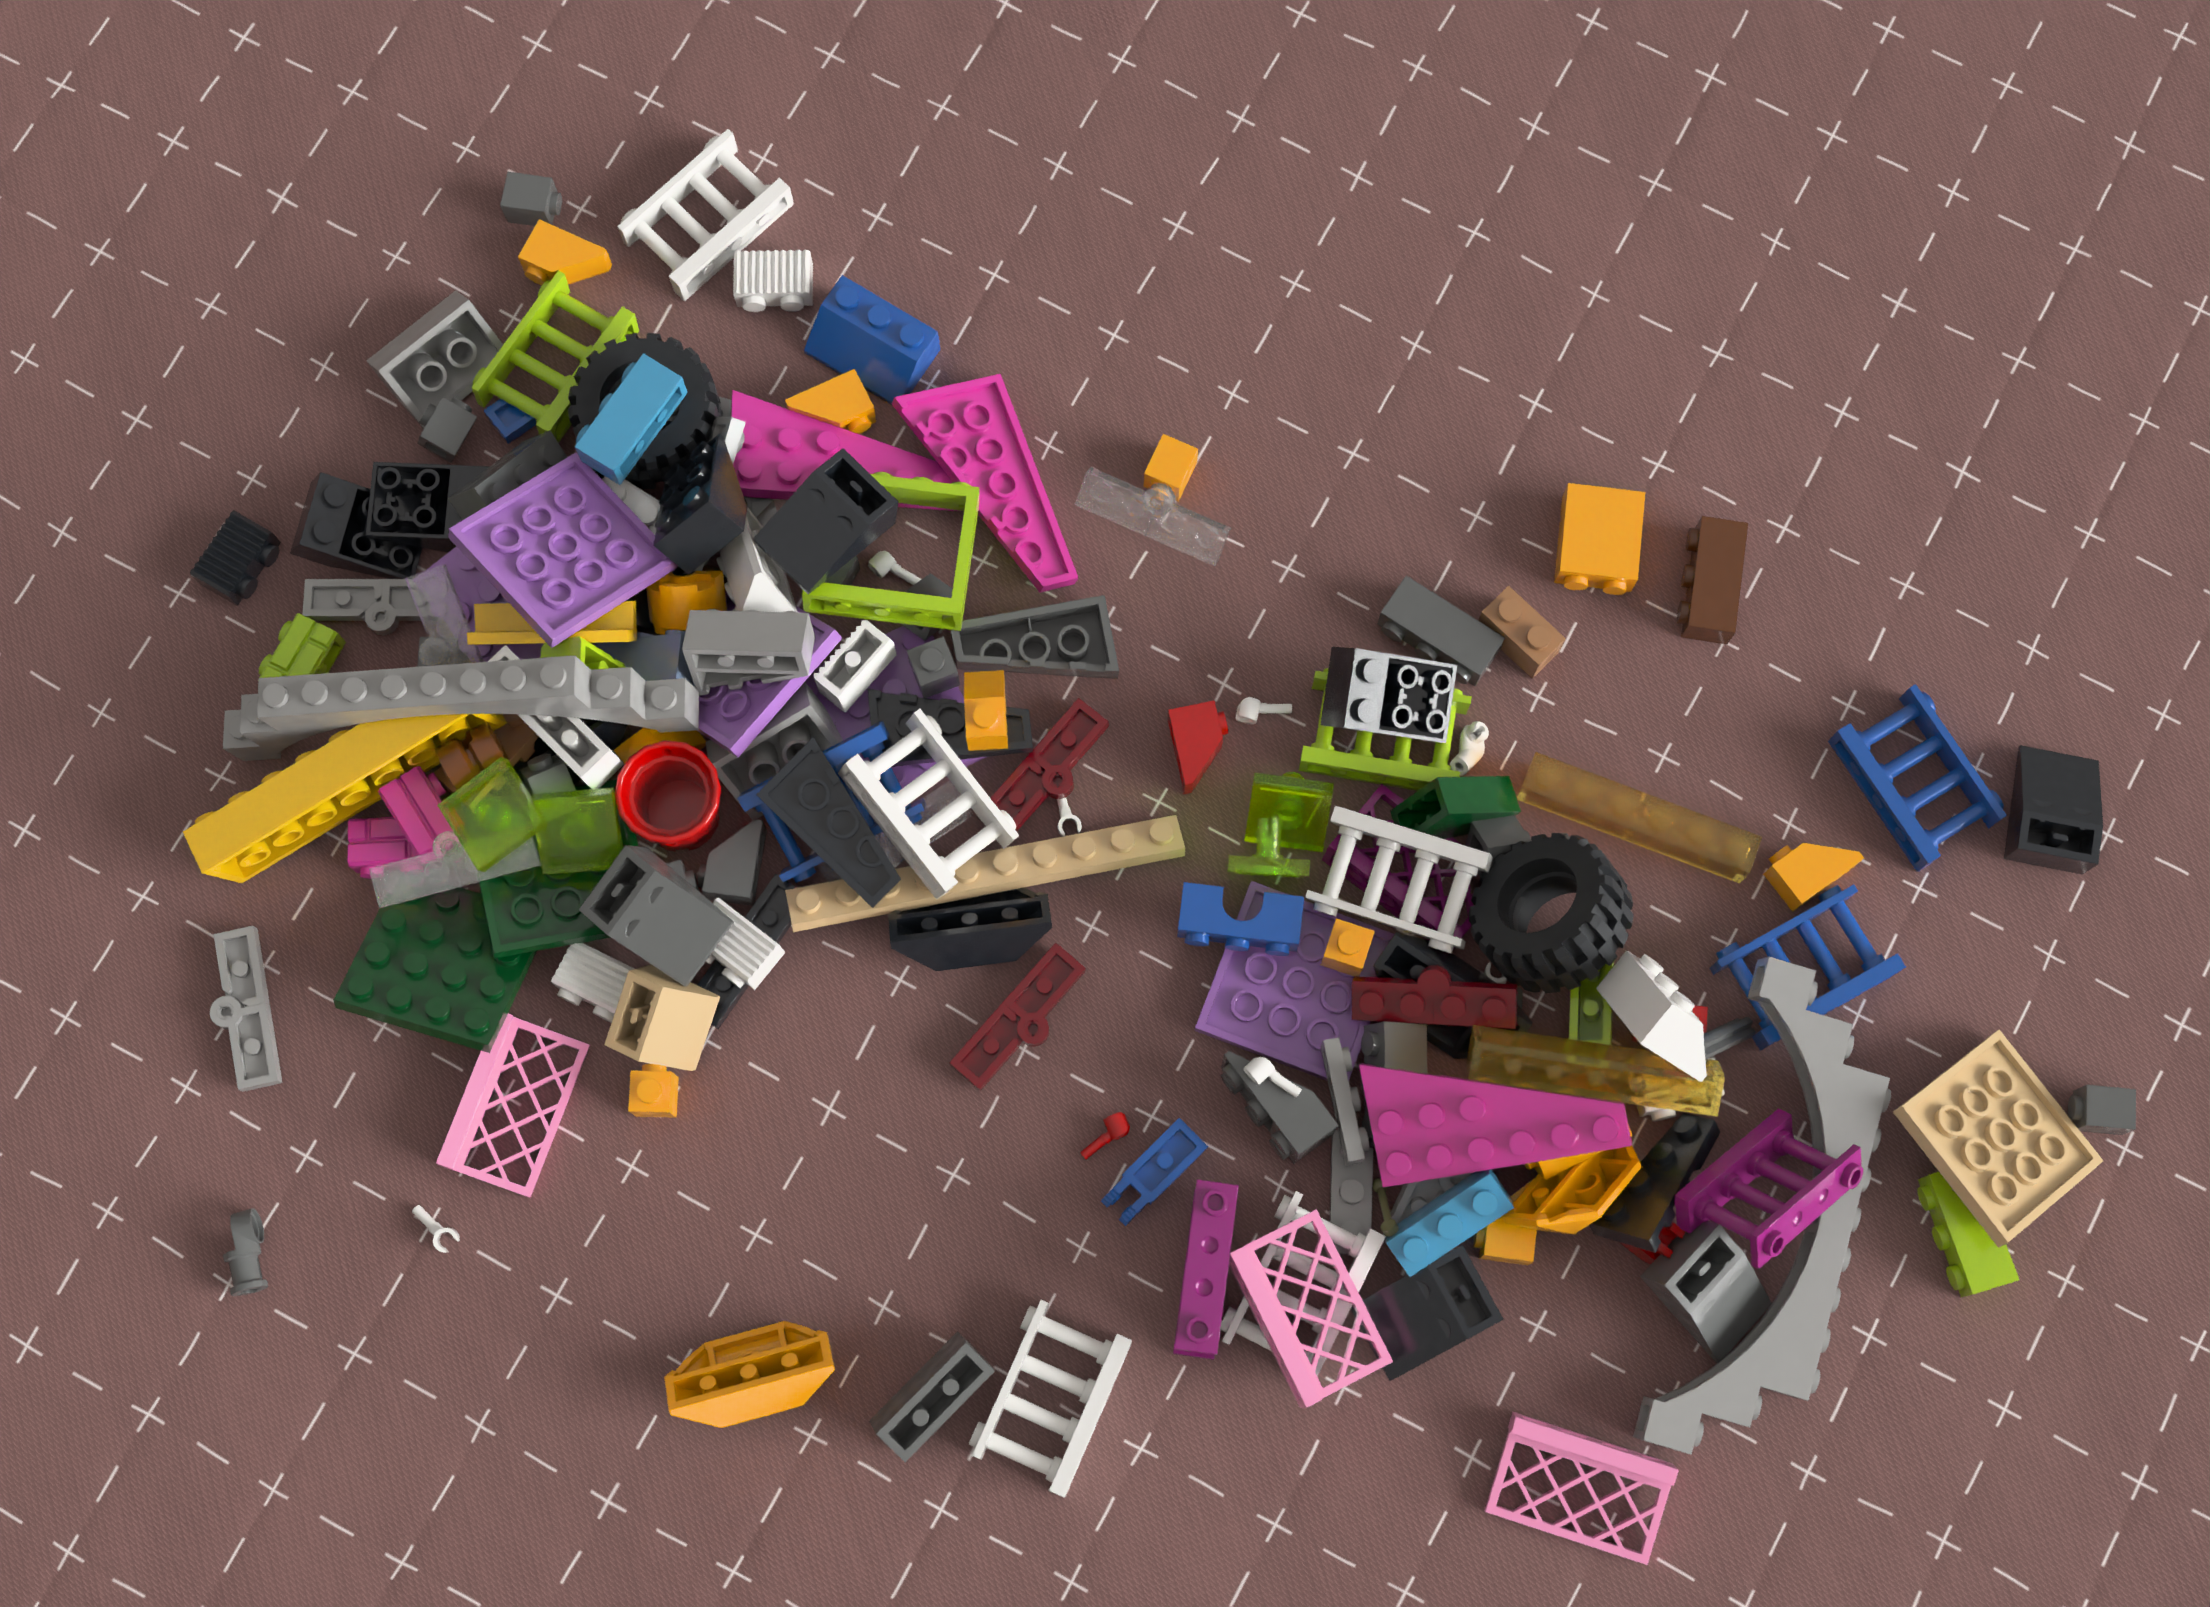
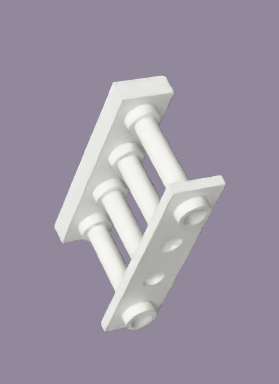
M729 129L720 136L711 138L698 156L639 208L628 211L617 226L623 243L627 247H630L640 238L672 269L669 278L673 290L684 302L734 258L735 251L741 252L794 204L790 187L782 179L778 178L772 185H764L734 156L738 150L734 135ZM721 165L755 196L754 201L745 209L738 210L706 180ZM694 189L727 220V225L718 233L710 234L679 204ZM668 214L700 247L691 257L683 259L651 227Z
M918 709L906 722V725L912 731L871 762L863 761L857 754L843 765L838 774L936 900H938L958 883L954 877L955 870L995 839L1004 849L1019 834L1015 830L1016 825L1012 817L1006 811L998 809L941 736L942 730L936 720L929 715L926 716L921 709ZM922 744L936 764L896 794L893 792L888 793L879 781L880 775ZM947 776L961 795L922 825H913L904 813L905 806ZM972 808L986 827L945 858L943 856L938 857L929 845L930 838L968 809Z
M1335 806L1330 821L1340 827L1338 833L1341 834V838L1323 893L1319 894L1307 890L1305 898L1315 902L1313 910L1335 917L1338 910L1413 933L1430 939L1429 947L1450 954L1453 947L1464 949L1466 942L1463 939L1454 937V930L1472 876H1477L1478 870L1489 872L1493 860L1491 854ZM1365 834L1378 838L1376 845L1379 846V850L1361 906L1338 900V896L1356 841L1361 840L1362 835ZM1401 846L1416 850L1414 857L1418 858L1398 919L1376 912L1394 853L1399 852ZM1439 858L1455 862L1453 869L1456 870V874L1438 930L1435 931L1414 924L1433 864H1438Z
M1295 1191L1292 1198L1284 1195L1274 1215L1275 1218L1281 1220L1277 1229L1290 1223V1221L1310 1213L1298 1206L1303 1194ZM1321 1218L1332 1241L1349 1250L1348 1255L1355 1258L1348 1273L1359 1292L1386 1236L1370 1228L1366 1235L1359 1232L1356 1236ZM1311 1222L1302 1226L1316 1233ZM1269 1244L1260 1262L1262 1267L1268 1268L1272 1258L1281 1262L1284 1249ZM1290 1251L1286 1265L1307 1275L1312 1259ZM1317 1263L1313 1279L1330 1287L1331 1291H1333L1338 1277L1336 1271ZM1342 1284L1339 1293L1348 1296ZM1278 1289L1276 1296L1280 1304L1296 1310L1299 1299ZM1244 1296L1237 1310L1229 1307L1221 1323L1220 1330L1226 1332L1222 1341L1230 1345L1235 1333L1271 1351L1260 1326L1243 1318L1249 1306ZM1337 1299L1330 1322L1342 1326L1353 1304ZM1305 1303L1302 1312L1325 1319L1327 1309L1322 1307L1321 1310H1318ZM1300 1318L1313 1325L1312 1330L1318 1333L1312 1345L1313 1348H1316L1322 1325ZM1328 1327L1321 1351L1330 1352L1339 1333L1338 1330ZM1304 1350L1311 1364L1313 1353ZM1319 1357L1315 1369L1316 1376H1318L1326 1360L1325 1357Z
M1040 1300L1037 1308L1030 1305L1020 1329L1027 1332L987 1423L978 1422L969 1445L975 1447L972 1456L982 1460L986 1449H990L1047 1475L1045 1480L1052 1482L1049 1491L1065 1498L1132 1344V1340L1116 1334L1113 1342L1107 1339L1104 1343L1045 1317L1049 1304ZM1037 1332L1097 1358L1096 1363L1103 1365L1097 1381L1091 1378L1085 1381L1029 1356L1028 1353ZM1020 1371H1024L1079 1396V1401L1086 1404L1080 1420L1074 1417L1068 1420L1011 1394ZM1005 1409L1062 1435V1440L1069 1443L1063 1459L1057 1456L1051 1459L994 1433L1003 1410Z

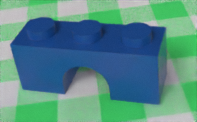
M1183 883L1177 937L1185 938L1186 944L1208 946L1209 941L1225 943L1226 949L1234 951H1248L1249 946L1265 948V953L1275 956H1288L1289 951L1297 952L1304 905L1303 896L1264 892L1259 914L1251 920L1239 921L1231 918L1224 910L1222 903L1224 887Z

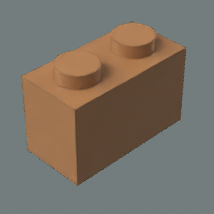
M1510 586L1504 589L1481 612L1478 619L1479 622L1505 637L1501 650L1532 679L1559 653L1566 640L1562 634Z

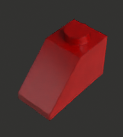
M1215 700L1168 710L1167 721L1184 794L1193 792L1222 748L1223 735L1228 734L1224 711L1217 712Z

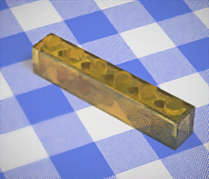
M1538 752L1534 753L1528 764L1516 797L1517 800L1739 884L1750 874L1762 840V836Z
M1477 1025L1472 1027L1466 1063L1469 1080L1710 1116H1718L1725 1080L1721 1065L1717 1060H1705L1706 1077L1700 1082L1653 1051Z

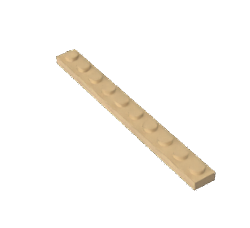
M1172 815L977 853L955 870L954 877L958 883L938 900H936L911 866L895 869L901 880L874 908L843 879L785 890L793 932L890 914L895 910L906 911L1185 856V845L1177 816Z

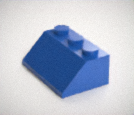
M842 275L820 306L805 345L804 353L840 375L855 369L867 391L892 405L894 397L910 394L941 349L938 331Z

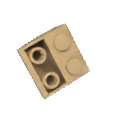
M652 964L628 971L604 1045L639 1062L689 1071L696 1070L720 996L691 982L688 986H683Z

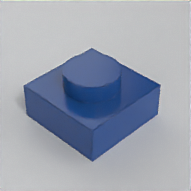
M499 399L483 410L488 420L508 444L537 424V419L502 399Z

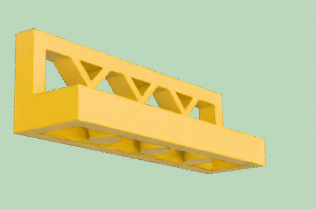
M636 601L621 603L568 638L580 636L590 643L637 641ZM510 603L474 604L475 632L467 633V645L546 643Z

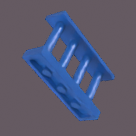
M1915 684L1899 698L1904 706L1903 708L1863 732L1856 731L1850 723L1838 730L1828 742L1918 872L1941 856L1937 850L1938 844L1979 819H1982L1989 829L2007 815L2003 810L2004 805L1999 795L1995 791L1988 789L1936 714L1935 704L1927 693L1921 692ZM1914 720L1927 740L1885 765L1882 763L1878 764L1870 752V746ZM1937 753L1949 773L1907 798L1900 796L1892 784L1893 778L1932 754ZM1959 785L1972 805L1932 830H1923L1915 818V811Z
M883 720L822 751L874 836L883 832V830L874 821L838 772L848 759L859 753L862 754L863 758L868 757L870 762L883 753L882 749L885 748L883 741L887 740L890 735ZM891 767L880 775V781L888 793L893 792L896 794L902 789ZM772 776L741 792L737 799L744 812L755 807L758 813H763L790 863L789 866L782 869L779 877L782 882L793 878L795 883L815 874L817 871L814 866L824 862V860L816 853L804 857L787 824L756 795L774 777ZM924 798L905 806L904 813L912 824L922 819L920 812L924 811L927 805Z
M1853 884L1843 891L1839 885L1834 886L1818 896L1821 903L1741 948L1737 942L1725 947L1716 953L1719 960L1709 969L1714 975L1729 967L1748 998L1753 975L1743 961V958L1763 948L1768 957L1791 963L1777 939L1797 929L1830 982L1827 984L1830 992L1819 998L1815 996L1813 1003L1810 1006L1807 1005L1806 1010L1825 1015L1896 975L1906 966L1898 953L1886 960L1882 954L1877 955L1845 904L1846 900L1858 892ZM1831 910L1864 963L1861 965L1864 972L1851 979L1848 973L1843 974L1811 920ZM1748 999L1761 1019V1022L1758 1024L1762 1030L1752 1037L1761 1051L1781 1040V1037L1757 1001Z

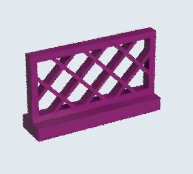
M1381 784L1358 813L1376 818L1374 806L1380 799H1383L1393 808L1404 800ZM1386 820L1387 822L1394 824L1393 820ZM1341 834L1337 835L1331 842L1322 858V861L1330 867L1332 866ZM1372 837L1373 848L1359 849L1357 846L1354 847L1345 875L1348 881L1364 893L1375 862L1370 856H1375L1376 859L1379 846L1376 845L1378 838ZM1453 837L1445 839L1451 842L1461 844ZM1401 847L1399 852L1394 853L1402 854L1405 872H1388L1379 900V904L1398 919L1414 872L1412 871L1409 853H1416V850L1407 847ZM1439 863L1433 864L1429 878H1434L1437 896L1422 898L1414 924L1435 931L1438 930L1448 896H1444L1441 877L1455 876L1456 870L1453 868L1439 869ZM1470 884L1464 899L1468 918L1462 926L1458 923L1456 924L1453 934L1454 937L1460 939L1472 927V924L1469 922L1470 906H1473L1471 901L1473 894H1471Z

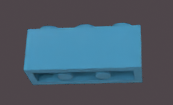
M644 353L636 363L632 362L628 365L622 375V383L614 394L609 393L603 399L597 417L591 425H585L576 438L575 449L581 462L618 485L622 484L688 393L683 378Z
M1492 1169L1474 1172L1397 1224L1399 1227L1398 1232L1393 1236L1385 1237L1386 1244L1409 1277H1411L1513 1209L1512 1199Z

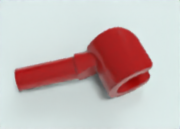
M1118 1112L1103 1120L1108 1132L1100 1135V1137L1080 1152L1086 1160L1104 1145L1128 1135L1130 1126L1124 1113Z

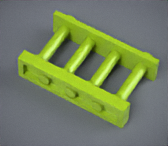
M559 270L552 280H547L543 283L535 303L489 365L477 372L472 386L478 405L485 408L495 395L537 419L536 427L539 435L551 431L558 443L572 425L568 414V408L571 406L568 395L571 386H578L574 379L578 368L581 366L584 368L588 367L589 364L586 358L594 350L599 354L606 350L604 343L615 339L617 344L626 341L625 335L638 334L639 332L635 313L623 306L615 317L610 316L608 318L569 296L570 289L566 276ZM560 307L600 330L601 336L594 346L589 345L586 347L551 327L547 322ZM537 336L580 360V365L572 375L564 376L525 353ZM515 366L558 389V395L550 405L543 406L503 383Z
M1328 668L1323 669V672L1315 671L1312 689L1324 691L1316 742L1312 743L1311 747L1303 745L1298 771L1417 791L1437 777H1460V772L1451 770V766L1448 765L1455 715L1456 713L1466 715L1472 696L1463 695L1461 690L1454 688L1446 743L1435 742L1433 761L1428 763V766L1412 764V760L1409 759L1411 738L1396 736L1394 754L1389 757V760L1373 757V753L1370 752L1373 733L1357 731L1355 748L1350 750V753L1334 751V747L1331 746L1334 727L1320 725Z

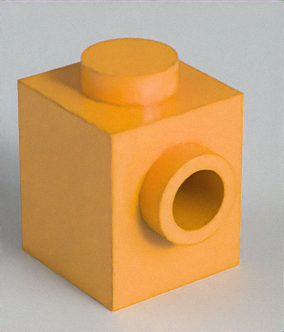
M643 1064L642 1071H630L628 1112L636 1117L677 1118L679 1077L672 1071H667L666 1066Z

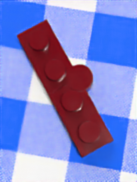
M1080 698L1074 702L1037 744L1033 752L1029 753L990 798L999 810L1006 811L1012 817L1016 825V832L1048 796L1053 799H1062L1071 794L1074 789L1071 769L1109 727V721Z
M1055 942L949 1062L950 1066L981 1091L1022 1043L1027 1046L1036 1047L1047 1040L1049 1025L1045 1017L1086 972V968Z
M1430 965L1424 968L1419 975L1418 982H1415L1413 979L1354 976L1352 980V1020L1515 1029L1517 1024V984L1451 981L1449 972L1439 965Z

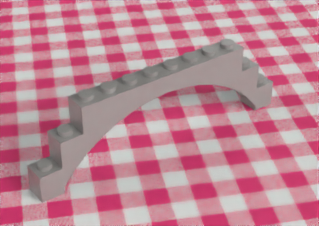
M575 655L259 678L258 694L241 695V710L225 711L223 749L243 761L281 759V751L302 739L333 729L388 719L452 714L560 716L628 724L654 729L660 733L699 730V691L685 678L645 681L631 667L591 670Z
M1773 957L1758 959L1747 999L1757 1001L1777 1029L1793 1061L1803 1089L1809 1115L1812 1147L1835 1159L1853 1144L1861 1147L1862 1179L1854 1189L1848 1190L1805 1228L1795 1261L1779 1294L1760 1322L1735 1349L1711 1369L1686 1385L1656 1399L1643 1396L1633 1435L1635 1438L1692 1455L1693 1447H1697L1700 1444L1703 1436L1704 1424L1700 1422L1702 1414L1750 1428L1752 1420L1758 1418L1762 1407V1397L1759 1395L1760 1387L1809 1401L1810 1393L1813 1394L1818 1387L1820 1370L1817 1369L1820 1354L1824 1353L1829 1345L1830 1329L1827 1326L1831 1312L1836 1311L1840 1302L1841 1291L1837 1286L1841 1272L1847 1269L1850 1262L1851 1250L1847 1247L1851 1232L1857 1229L1860 1222L1861 1209L1857 1207L1861 1192L1866 1191L1871 1179V1169L1868 1168L1871 1152H1875L1880 1143L1881 1129L1878 1128L1881 1112L1884 1113L1889 1106L1891 1090L1888 1089L1889 1077L1843 1064L1844 1059L1849 1058L1854 1046V1036L1851 1035L1853 1024L1806 1010L1807 1005L1810 1006L1813 1003L1817 993L1818 985L1817 982H1814L1816 970ZM1814 1166L1813 1179L1822 1172V1170Z

